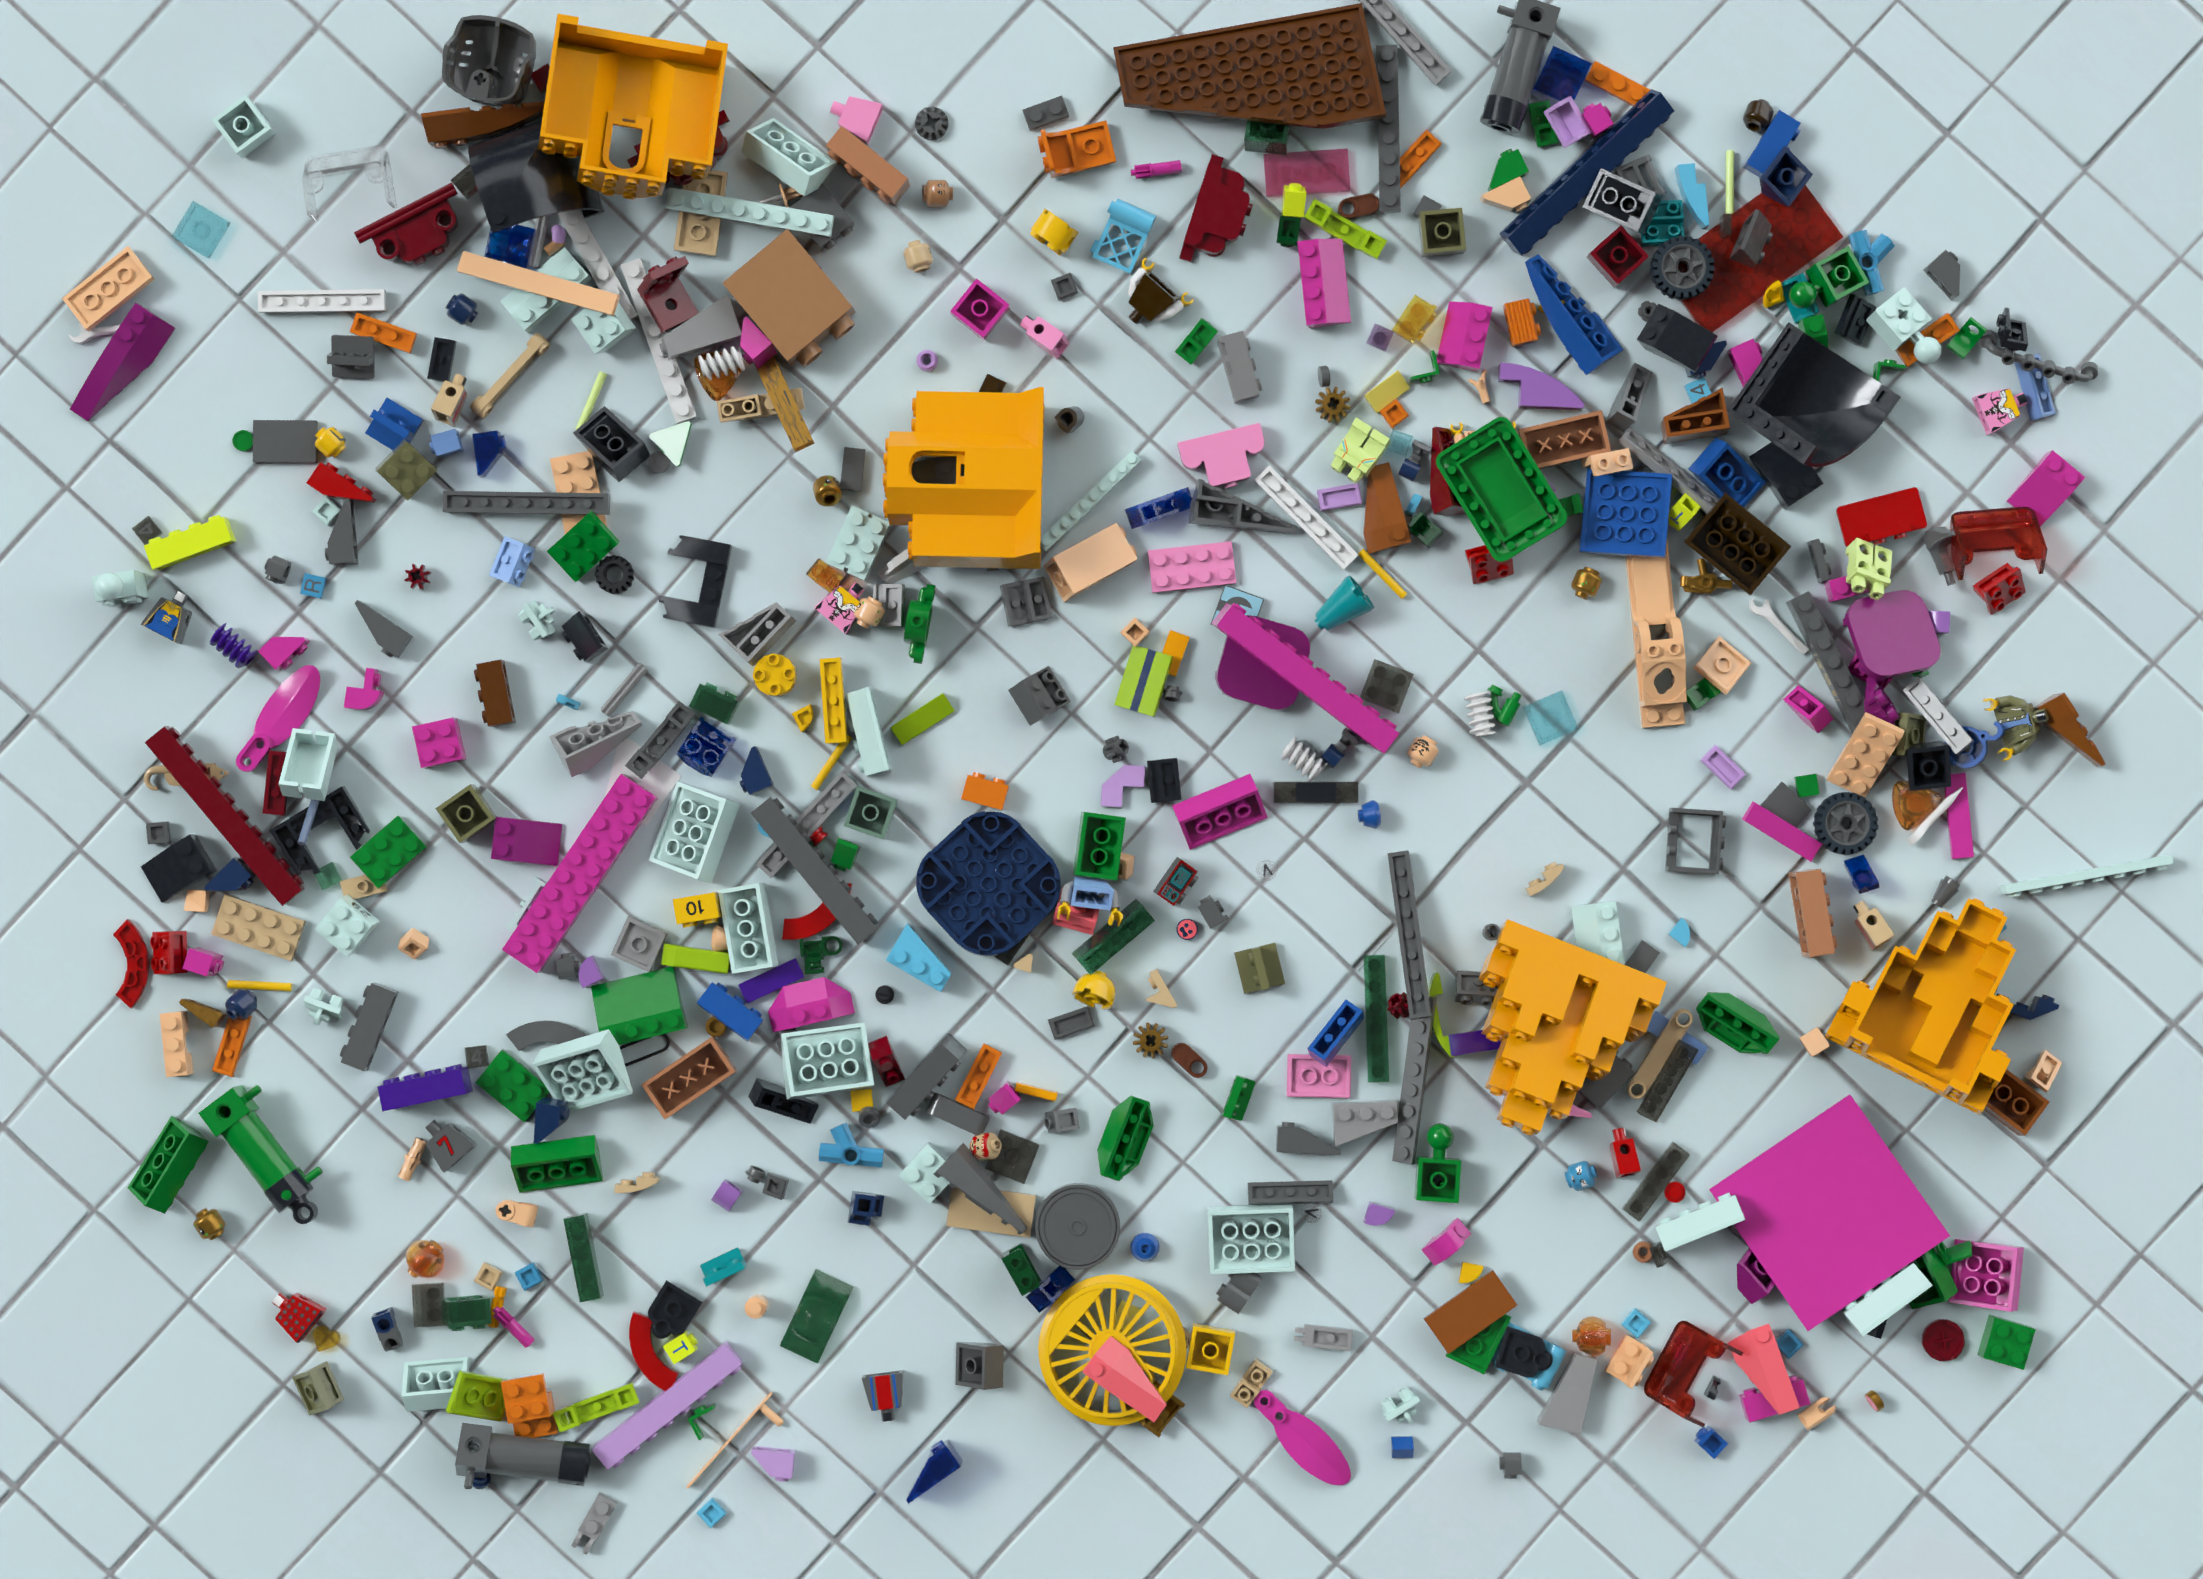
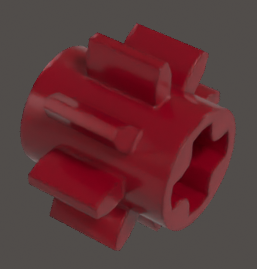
M412 564L413 569L410 571L405 570L408 573V578L404 581L412 582L410 587L412 589L418 585L423 590V584L431 583L427 580L431 572H425V565L423 564L420 568ZM415 573H416V574H419V573H420V576H422V579H421V580H418V579L416 580V578L414 577V574H415Z
M1403 992L1402 994L1392 995L1388 1000L1390 1007L1387 1010L1396 1019L1408 1017L1407 994Z

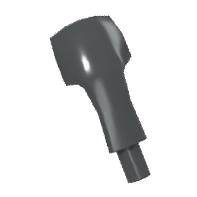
M1935 527L1925 532L1924 541L1939 575H1944L1947 586L1955 584L1952 574L1955 569L1949 559L1947 547L1951 544L1952 537L1956 533L1946 527Z

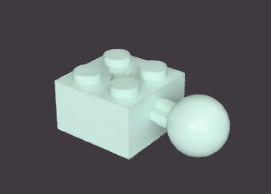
M1905 287L1878 307L1866 319L1893 352L1910 339L1915 345L1914 355L1919 362L1931 364L1937 361L1941 355L1940 343L1935 338L1924 337L1919 332L1932 318Z
M130 570L92 576L95 601L103 603V606L118 607L121 606V602L138 604L142 603V599L148 598L145 573Z

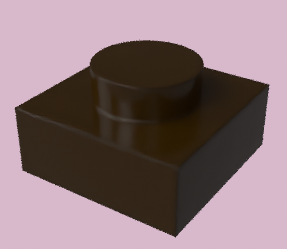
M987 374L979 392L1002 393L1007 383Z

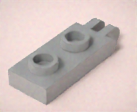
M1304 1324V1328L1295 1327V1332L1303 1333V1336H1294V1341L1302 1342V1346L1351 1351L1353 1329Z

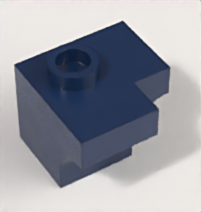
M852 1191L847 1222L869 1226L871 1217H881L884 1195Z

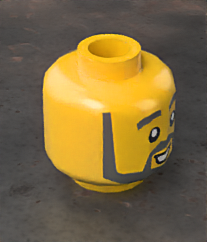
M323 427L315 434L317 437L315 447L325 457L330 458L333 456L336 458L347 447L345 445L346 438L335 427H329L328 429Z

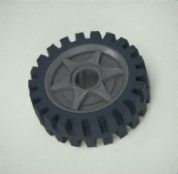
M1678 236L1665 241L1654 253L1650 264L1651 279L1655 283L1657 290H1660L1664 296L1667 295L1669 296L1668 298L1677 300H1688L1701 294L1710 284L1715 271L1714 258L1711 256L1710 249L1708 250L1707 246L1704 243L1702 244L1699 239H1693L1691 236ZM1679 263L1687 266L1686 273H1681L1678 270L1677 265Z
M1851 792L1836 793L1824 799L1814 814L1815 819L1813 822L1814 833L1817 835L1818 841L1822 843V846L1833 853L1842 855L1855 854L1866 849L1876 837V831L1879 826L1877 825L1878 816H1876V810L1872 807L1870 801H1867L1863 796ZM1845 817L1850 820V827L1848 829H1844L1841 826V821Z

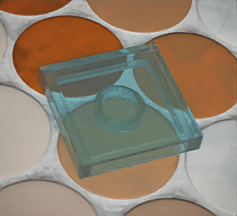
M192 201L171 237L210 259L230 222Z
M1562 690L1523 706L1539 745L1579 729Z

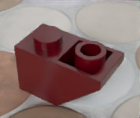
M884 1036L868 1043L873 1063L885 1087L905 1080L888 1037Z

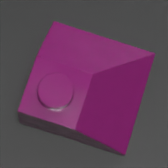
M1748 1248L1737 1263V1289L1753 1304L1768 1295L1775 1284L1754 1253Z

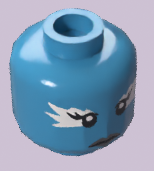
M1581 1161L1569 1165L1567 1172H1565V1177L1569 1188L1581 1191L1593 1187L1598 1174L1594 1165L1590 1166L1587 1161Z

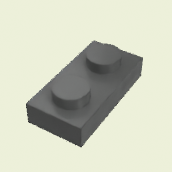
M1062 96L1022 110L1029 131L1069 117Z
M1819 539L1807 542L1818 583L1830 580L1829 575L1832 573L1829 563L1825 562L1824 555H1826L1824 543H1820Z

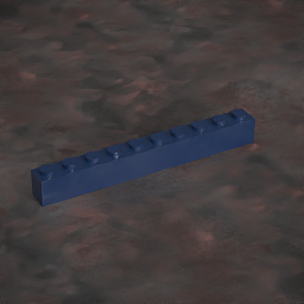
M1651 89L1499 233L1513 252L1521 256L1530 252L1538 240L1543 239L1554 225L1559 224L1569 211L1578 206V202L1582 198L1588 196L1601 168L1611 172L1615 167L1620 166L1630 153L1639 148L1641 142L1652 136L1655 129L1670 118L1674 109L1663 94Z

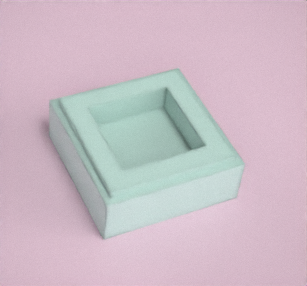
M326 496L312 512L323 523L330 526L338 517L341 509Z

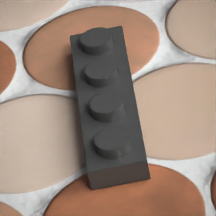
M1332 1180L1248 1183V1205L1333 1203Z

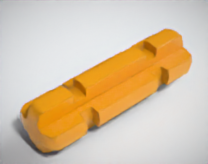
M496 1286L493 1295L495 1297L492 1298L489 1312L490 1317H488L487 1326L497 1328L500 1323L494 1318L493 1315L495 1313L493 1309L496 1306L500 1309L504 1305L505 1299L503 1297H505L507 1289L503 1286Z

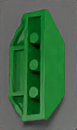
M1707 992L1696 1007L1704 1031L1739 1053L1768 1054L1780 1039L1764 1014L1730 993Z
M1131 1095L1112 1110L1097 1148L1100 1175L1120 1181L1123 1176L1139 1165L1154 1126L1149 1101Z

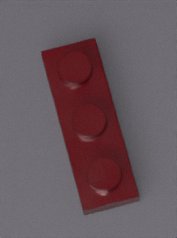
M269 750L263 814L285 816L287 796L282 795L279 780L287 752Z

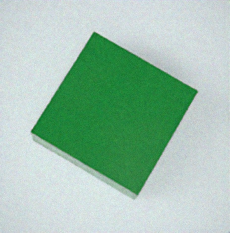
M1817 774L1794 777L1798 797L1820 794Z

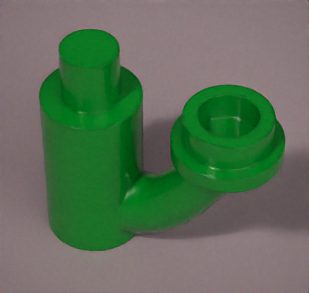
M1492 684L1487 689L1490 692V698H1492V701H1490L1493 707L1492 713L1496 721L1509 727L1521 705L1518 702L1522 695L1514 692L1511 698L1506 699L1502 709H1500L1498 696L1502 697L1501 693L1503 690Z

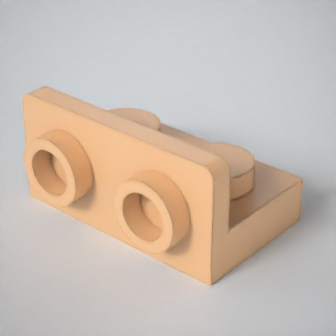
M1629 448L1591 455L1581 459L1582 467L1590 466L1594 477L1633 468Z

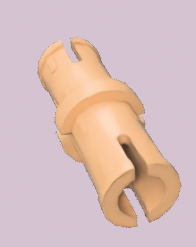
M415 1137L409 1153L404 1157L405 1161L397 1175L398 1177L406 1181L411 1180L416 1166L421 1163L420 1158L427 1141Z

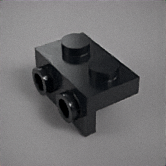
M2005 307L2003 313L1998 315L1996 326L1999 327L1997 337L2000 338V345L2012 351L2020 350L2026 352L2028 347L2026 322L2010 319L2009 308Z

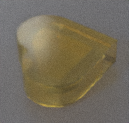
M319 1325L313 1331V1338L318 1352L338 1345L341 1340L339 1332L330 1330L326 1325Z

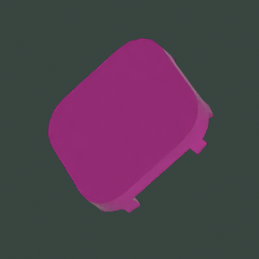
M1898 590L1884 593L1879 600L1872 599L1870 596L1856 600L1846 610L1843 627H1848L1860 661L1857 667L1861 673L1864 672L1869 677L1874 678L1875 682H1883L1886 678L1915 672L1923 673L1928 671L1938 661L1941 653L1940 644L1927 607L1922 598L1916 593L1909 590Z
M1252 616L1263 623L1262 628L1264 630L1269 629L1279 635L1281 643L1284 641L1296 648L1297 651L1295 653L1298 656L1301 654L1309 658L1310 643L1303 631L1292 626ZM1226 636L1218 668L1215 671V680L1222 694L1275 710L1287 708L1295 702L1299 690Z

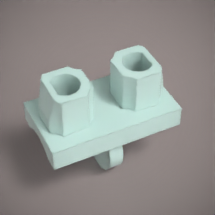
M536 600L525 603L522 606L523 610L518 614V617L524 624L530 621L534 624L535 627L529 631L533 640L551 636L556 632L551 624L554 622L551 616L555 611L553 607L546 609L543 603L538 605Z
M314 988L309 996H305L303 1002L306 1008L311 1009L308 1016L315 1018L314 1024L319 1025L321 1021L328 1023L330 1020L329 1016L341 1020L343 1015V998L332 995L329 1004L322 1002L325 992Z
M1405 1386L1397 1392L1402 1399V1402L1395 1405L1391 1397L1381 1401L1385 1412L1383 1414L1388 1422L1403 1413L1396 1418L1398 1422L1402 1423L1407 1419L1409 1424L1413 1423L1411 1416L1417 1413L1416 1409L1413 1407L1409 1411L1406 1410L1419 1403L1420 1400L1416 1393L1413 1394Z

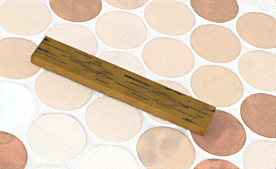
M773 356L759 369L757 367L756 369L796 453L815 443Z

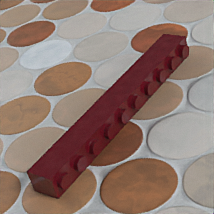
M169 726L161 728L145 744L282 906L286 905L305 889L303 886L304 881L299 875H293L289 870V863L283 857L281 859L275 853L277 851L275 846L270 841L266 842L262 838L263 833L259 827L251 825L248 821V814L242 808L239 810L234 804L236 801L229 792L225 793L220 788L222 786L221 782L215 776H210L206 771L208 770L206 764L201 759L197 760L194 757L193 753L195 752L187 743L183 744L179 739L180 733L173 726L171 728Z

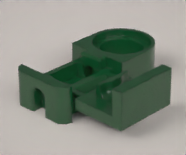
M826 936L821 937L822 940L803 941V938L800 939V955L804 958L805 974L825 973L824 967L821 966V960H824L821 953H823V956L840 953L843 943L839 937ZM831 939H835L839 943V948L835 952H831L827 948V943Z

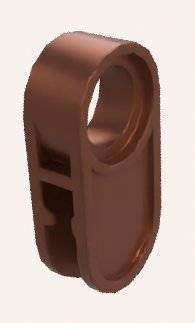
M1369 193L1345 198L1339 203L1338 213L1346 219L1372 215L1379 207L1378 197ZM1350 203L1354 207V212L1345 214L1342 211V206Z
M1185 1043L1174 1045L1171 1052L1173 1059L1191 1076L1195 1078L1203 1077L1208 1068L1205 1060ZM1197 1061L1201 1062L1204 1066L1203 1071L1199 1074L1194 1073L1191 1069L1192 1064Z

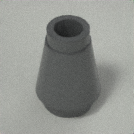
M1946 875L1944 879L1940 880L1931 901L1942 908L1959 891L1960 884Z

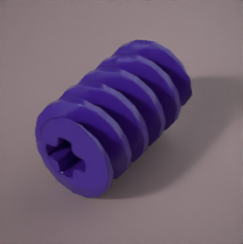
M227 623L223 624L211 637L210 645L216 646L218 652L223 651L222 655L229 657V662H236V668L239 669L247 666L255 658L258 650L251 653L252 645L244 647L243 645L246 640L242 639L238 642L237 639L240 634L237 633L232 636L233 628L225 630Z

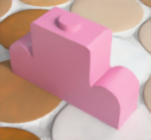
M1260 423L1178 442L1177 446L1181 462L1186 469L1195 470L1203 463L1208 484L1214 487L1225 485V489L1238 486L1237 482L1250 478L1251 473L1246 453L1249 455L1259 454L1264 446V437Z

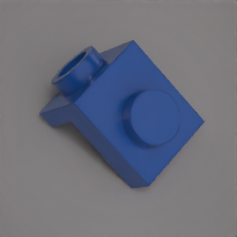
M1709 1425L1706 1428L1702 1427L1695 1435L1697 1438L1694 1441L1713 1459L1728 1445Z

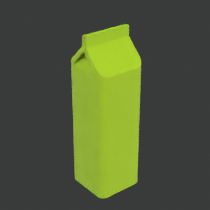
M664 944L661 965L729 974L731 965L728 952Z

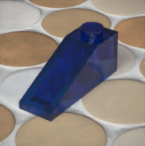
M1186 487L1125 509L1131 529L1190 509L1192 496L1189 488Z

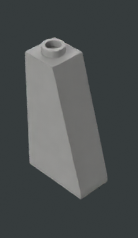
M729 295L722 297L663 336L662 343L659 344L662 355H667L669 361L741 339V330Z
M1581 1350L1580 1353H1573L1537 1419L1539 1425L1581 1434L1598 1360L1593 1356L1592 1352Z

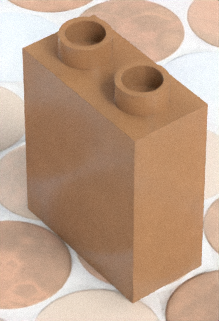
M788 229L723 282V285L791 366L797 361L803 367L808 366L822 354L823 351L818 346L822 340L830 334L835 340H838L855 326V323L850 318L856 313L852 305Z

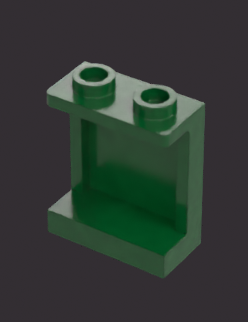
M1021 1243L1002 1253L1001 1259L1022 1296L1040 1286L1041 1278Z

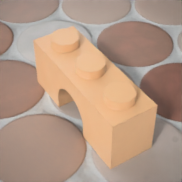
M187 1011L160 1014L166 1077L193 1074L192 1054L188 1052L186 1046V1033L189 1032Z

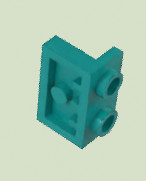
M737 1247L702 1263L700 1267L705 1276L703 1281L707 1287L745 1269L747 1264L740 1249Z

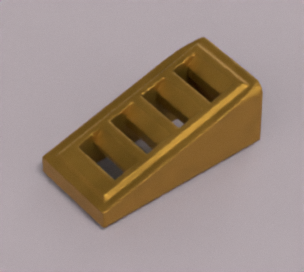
M186 998L179 1001L181 1006L210 1027H218L227 1015L223 1011Z

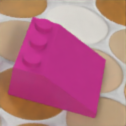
M1955 1239L1954 1246L1969 1240ZM1971 1241L1972 1256L1952 1263L1951 1276L1958 1292L1949 1298L1948 1302L2009 1312L2018 1311L2024 1247Z

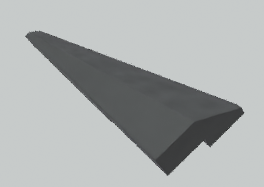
M1202 479L1197 480L1190 504L1189 524L1284 534L1297 533L1296 525H1291L1237 496H1232L1222 491V489L1206 483Z
M964 1143L934 1173L937 1178L942 1176L948 1180L951 1188L958 1187L961 1189L967 1199L990 1215L995 1213L1001 1217V1223L1004 1225L1011 1224L1017 1230V1234L1021 1235L1028 1228Z

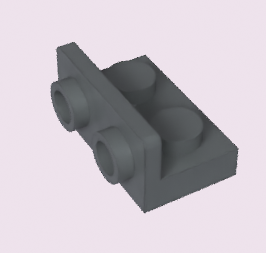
M1457 970L1455 1002L1463 1005L1477 1003L1483 1006H1491L1498 987L1491 988L1485 986L1483 981L1478 980L1481 972Z

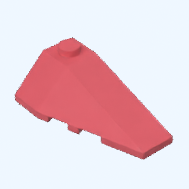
M1769 1324L1749 1330L1728 1342L1736 1364L1745 1372L1749 1380L1755 1384L1779 1415L1800 1409Z

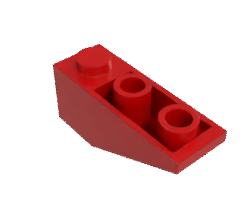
M320 462L306 482L327 497L375 503L377 500L372 497L373 492L365 486H362L360 489L355 485L356 480L347 474L344 477L337 473L339 469L329 462L326 465Z

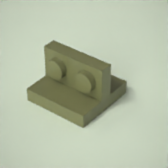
M1900 712L1898 713L1900 718L1895 721V726L1903 729L1904 735L1891 756L1907 757L1908 748L1925 742L1927 719L1922 715Z
M1275 942L1234 952L1244 994L1285 984Z
M327 1361L292 1377L309 1415L325 1411L344 1400Z

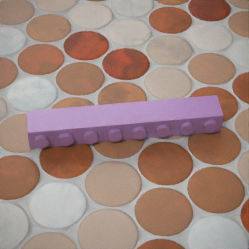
M727 1341L677 1379L667 1391L663 1390L593 1445L592 1451L607 1470L612 1466L614 1468L618 1467L624 1462L623 1457L628 1453L633 1455L641 1448L640 1444L645 1440L649 1442L658 1435L656 1431L661 1427L666 1429L674 1422L673 1418L678 1414L682 1416L691 1409L690 1405L694 1401L699 1403L708 1395L706 1393L712 1387L717 1389L725 1382L723 1379L727 1375H735L741 1369L742 1359Z

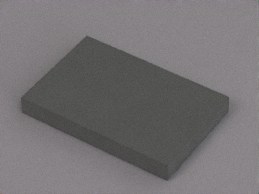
M253 420V462L317 463L318 449L315 447V441L317 440L315 434L318 432V421Z

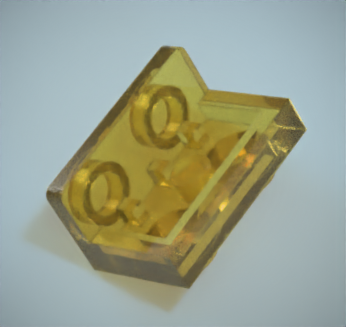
M1414 295L1393 327L1392 332L1412 345L1415 340L1420 342L1426 332L1423 329L1427 322L1431 324L1438 314L1434 312L1437 306L1434 304L1432 306L1417 295Z

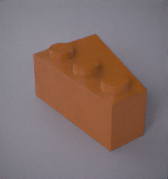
M1723 388L1663 417L1660 425L1664 444L1727 435L1730 425Z

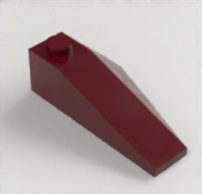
M1436 426L1432 428L1430 498L1433 513L1442 516L1463 514L1465 511L1436 465L1438 454L1455 444L1450 429Z

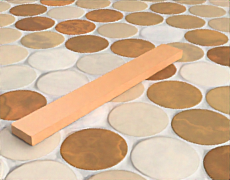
M463 251L457 271L462 274L610 316H614L620 298L618 294Z

